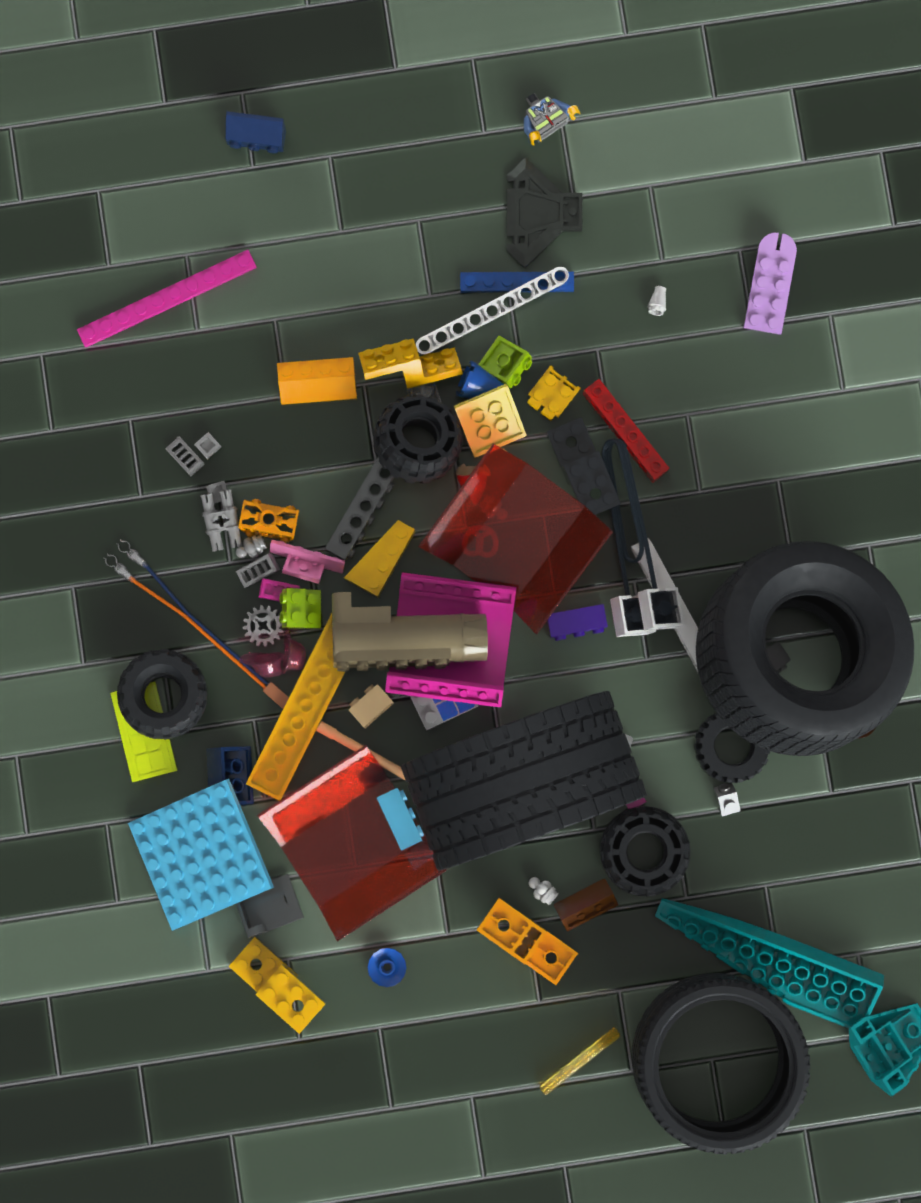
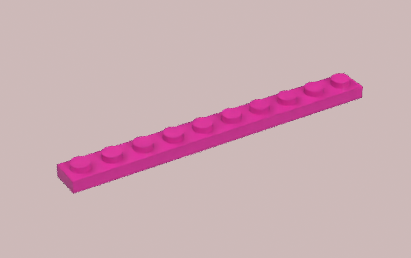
M246 250L77 329L84 346L87 348L257 267L249 250Z

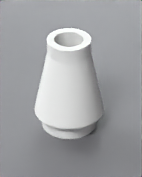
M655 287L647 306L650 314L661 316L666 311L665 287Z

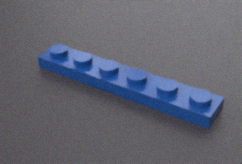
M460 272L461 293L510 292L547 272ZM555 272L556 280L563 281L565 279L563 272ZM568 272V280L563 285L549 292H574V272ZM546 280L538 281L539 289L545 290L548 288ZM527 288L521 290V292H531Z

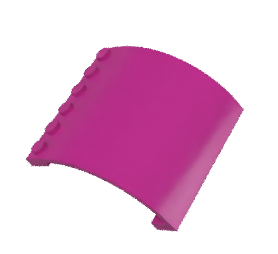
M402 572L397 616L451 615L460 613L486 614L488 656L487 661L450 662L449 666H446L444 669H435L434 666H427L426 669L407 667L406 670H396V667H389L385 692L501 707L516 587Z

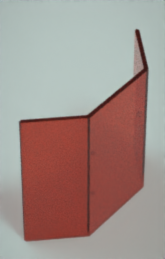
M493 443L418 547L454 565L475 582L516 587L513 611L534 633L538 634L613 531L585 505L527 462Z
M367 745L257 815L280 845L314 898L337 942L447 871L446 869L437 870L432 857L434 853L430 851L425 834L421 837L423 841L401 851L377 800V797L395 789V787ZM413 819L415 825L418 826V823L416 822V820Z

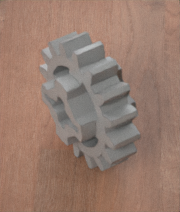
M260 605V610L254 607L253 614L247 612L249 619L243 620L247 623V626H243V629L248 630L245 637L251 636V643L256 640V646H260L263 643L264 647H267L268 642L274 645L275 638L277 640L281 639L278 634L284 633L280 629L282 627V623L279 621L280 615L276 616L278 610L275 609L271 612V606H268L266 610L263 605ZM259 614H268L264 618L257 617ZM274 619L276 621L275 631L272 629V623ZM252 621L255 623V630L253 632L251 630ZM257 621L262 623L268 622L266 625L270 632L265 629L260 631L261 626ZM265 634H269L271 636L266 639L259 638Z

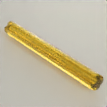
M611 1029L540 1085V1090L543 1094H549L620 1037L617 1029Z

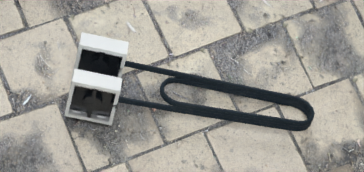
M608 439L602 448V460L617 493L611 457L612 447L616 444L639 542V553L637 558L633 560L627 551L620 505L610 508L625 596L610 599L616 637L648 635L659 629H673L683 626L684 621L678 587L661 590L657 588L627 445L621 439ZM645 549L653 589L640 591L638 595L631 597L624 557L630 563H637L641 560Z

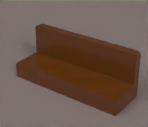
M602 879L554 904L567 932L618 906V902L606 879Z

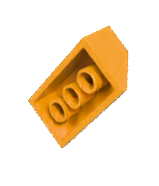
M353 357L277 363L281 405L357 399Z

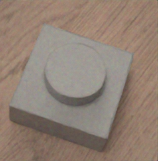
M209 432L194 444L207 460L221 448V445Z
M225 480L206 486L208 493L213 494L214 503L221 502L219 491L225 490L226 495V490H228Z

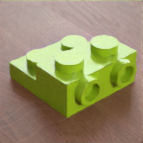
M498 336L478 365L502 383L507 384L511 389L513 385L519 384L522 372L531 367L532 357L526 350Z
M282 589L280 593V603L282 604L280 623H282V628H321V590Z

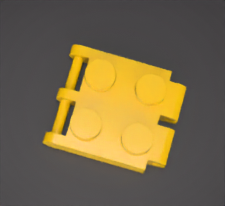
M551 365L529 392L528 396L530 399L527 401L537 411L542 406L541 414L550 421L554 417H560L581 389V387H576L569 382L565 375L561 376L553 370L554 367Z

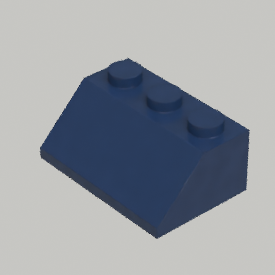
M226 112L225 139L227 145L236 149L248 147L252 151L264 149L269 153L283 152L286 135L283 118Z
M251 746L207 748L208 787L229 779L239 804H254L253 788L246 785L252 772Z

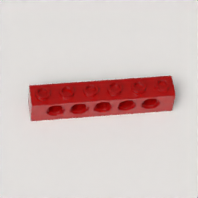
M598 379L584 390L583 395L614 435L625 442L628 453L650 481L654 483L666 474L670 469L602 381Z

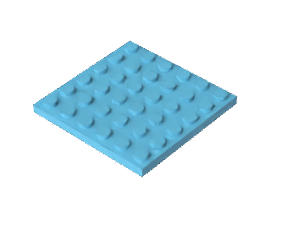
M229 779L128 823L172 931L274 888Z

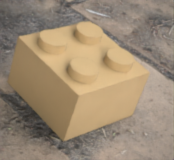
M373 684L364 691L366 695L361 699L357 697L349 704L351 706L349 711L365 729L394 704L378 684L375 687Z

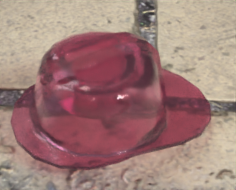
M286 628L284 634L282 674H285L286 670H302L306 659L305 648L302 644L291 639L289 628Z
M281 652L248 653L242 655L239 661L243 664L252 665L255 672L262 677L280 676L282 673L281 660L285 658V654Z

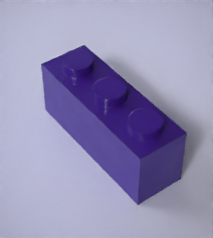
M604 604L546 615L550 638H555V641L566 639V635L573 634L574 637L585 636V632L592 631L593 634L602 633L608 627Z

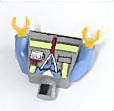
M533 93L526 98L530 108L526 110V116L524 117V132L530 139L531 145H534V140H537L538 143L542 142L543 139L568 124V116H570L571 120H575L574 114L578 113L580 115L581 113L576 105L570 106L548 96L539 100L536 94Z

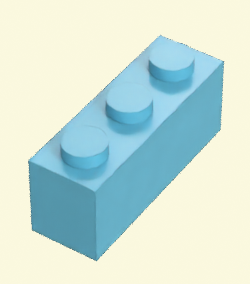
M396 788L377 797L401 851L423 841L421 837L424 836L420 825L416 826L413 821L416 816L412 808H407L405 801L408 799L403 790L399 791Z

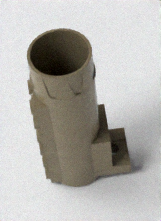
M351 592L332 594L333 667L337 668V671H349V668H357V671H367L368 668H376V670L382 671L388 670V667H396V670H406L407 667L426 669L427 666H434L435 669H444L446 666H449L450 662L487 661L488 632L486 614L460 613L451 615L391 616V606L351 607Z

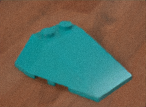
M918 1003L863 1017L849 1027L850 1048L869 1079L889 1096L895 1095L907 1086L911 1075L918 1069L921 1062V1008Z

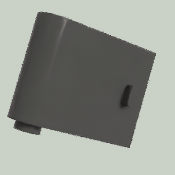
M289 874L271 880L274 888L236 903L248 939L304 918Z

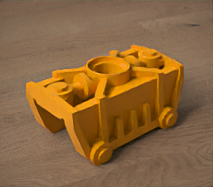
M259 499L252 501L244 500L238 528L248 537L261 535L263 537L279 539L287 544L294 539L300 510H296L291 505L280 507L263 504ZM245 506L260 510L261 512L252 514L249 510L245 509ZM266 514L274 516V521L271 524H266L263 521ZM285 514L289 516H295V518H289L288 520H284L283 517L279 515ZM255 518V521L258 522L253 526L242 524L243 520ZM287 524L293 531L292 533L280 531L276 525Z

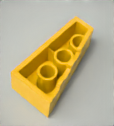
M398 520L351 569L344 579L379 598L414 536L415 529Z

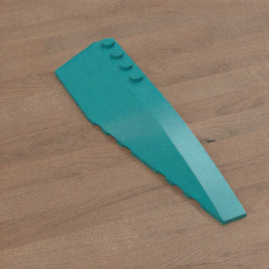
M663 898L655 914L657 918L675 930H680L687 938L695 940L701 944L702 948L707 951L710 950L716 954L717 958L741 974L745 973L751 977V980L756 984L760 983L766 987L767 991L771 994L781 997L782 1001L786 1004L846 1028L851 1027L863 1017L870 1016L884 986V975L731 917Z

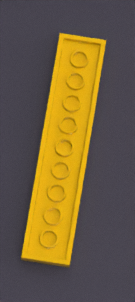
M332 614L246 782V785L281 801L345 671H337V668L333 667Z

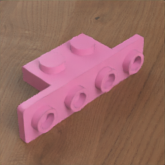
M272 540L270 543V553L287 558L282 570L283 574L319 584L324 569L341 574L344 571L345 561L338 557H330L317 551L313 552L304 549L301 546L286 544L283 541Z

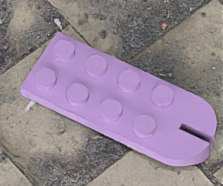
M771 233L765 236L758 246L743 328L781 335L797 248L790 236L782 234L780 237V248L776 250L779 233Z

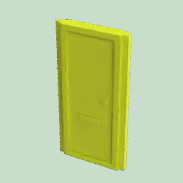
M156 681L150 682L145 690L146 704L153 711L163 713ZM117 691L110 693L132 782L178 771L170 739H153L134 730L126 722L120 711Z

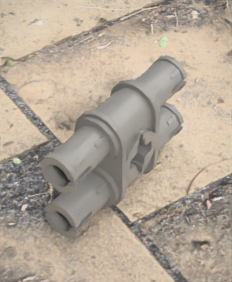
M231 489L226 490V495L225 490L219 491L223 506L219 511L215 510L212 493H208L207 498L206 494L200 495L204 509L202 517H204L207 530L205 532L210 537L212 552L224 549L220 534L224 530L228 531L231 548H235L236 543L237 547L243 546L238 528V508L234 506ZM220 516H222L223 519H228L224 522V525H221L220 522L215 521L218 520Z

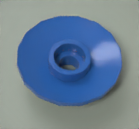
M391 948L379 949L373 953L368 963V973L372 981L383 987L395 986L401 982L407 968L402 954ZM386 963L391 965V969L388 971L384 969V964Z

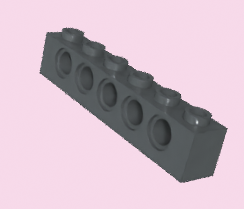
M379 457L325 547L326 551L345 562L348 558L352 559L356 552L355 545L357 542H362L366 535L364 532L366 526L372 525L376 517L373 514L376 509H381L385 502L383 497L386 492L390 493L395 485L393 483L395 477L391 474L388 478L380 476V472L384 468L379 463ZM373 486H379L381 491L379 494L373 495L370 489ZM369 502L371 509L368 511L361 510L362 503ZM355 518L362 521L361 526L358 528L351 526V522ZM350 535L352 537L351 543L343 544L341 541L342 537Z

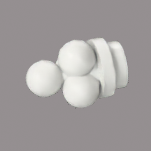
M532 877L529 880V886L535 889L533 893L535 899L541 900L542 903L550 905L558 896L556 888L552 887L549 881L544 880L540 883L537 877Z

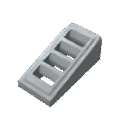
M180 436L165 448L190 477L205 465ZM181 443L182 446L173 452L172 449ZM183 449H186L187 451L178 458L177 455ZM191 454L192 456L183 463L182 460ZM195 459L196 462L188 468L187 465Z
M268 553L237 570L236 573L242 585L246 588L262 580V578H266L279 571L280 567L273 554ZM266 560L268 561V563H269L271 569H269V567H268V565H267V563H266ZM261 563L265 573H262L258 564ZM252 567H254L258 577H255L251 569ZM246 570L251 578L250 581L247 579L244 571Z

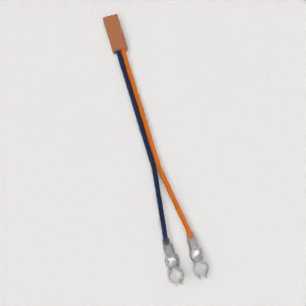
M133 548L127 552L128 558L144 569H147L182 611L138 582L124 564L117 563L114 568L115 572L183 616L263 688L265 694L284 709L289 697L272 682H267L187 611L153 572L146 560L140 556V553Z

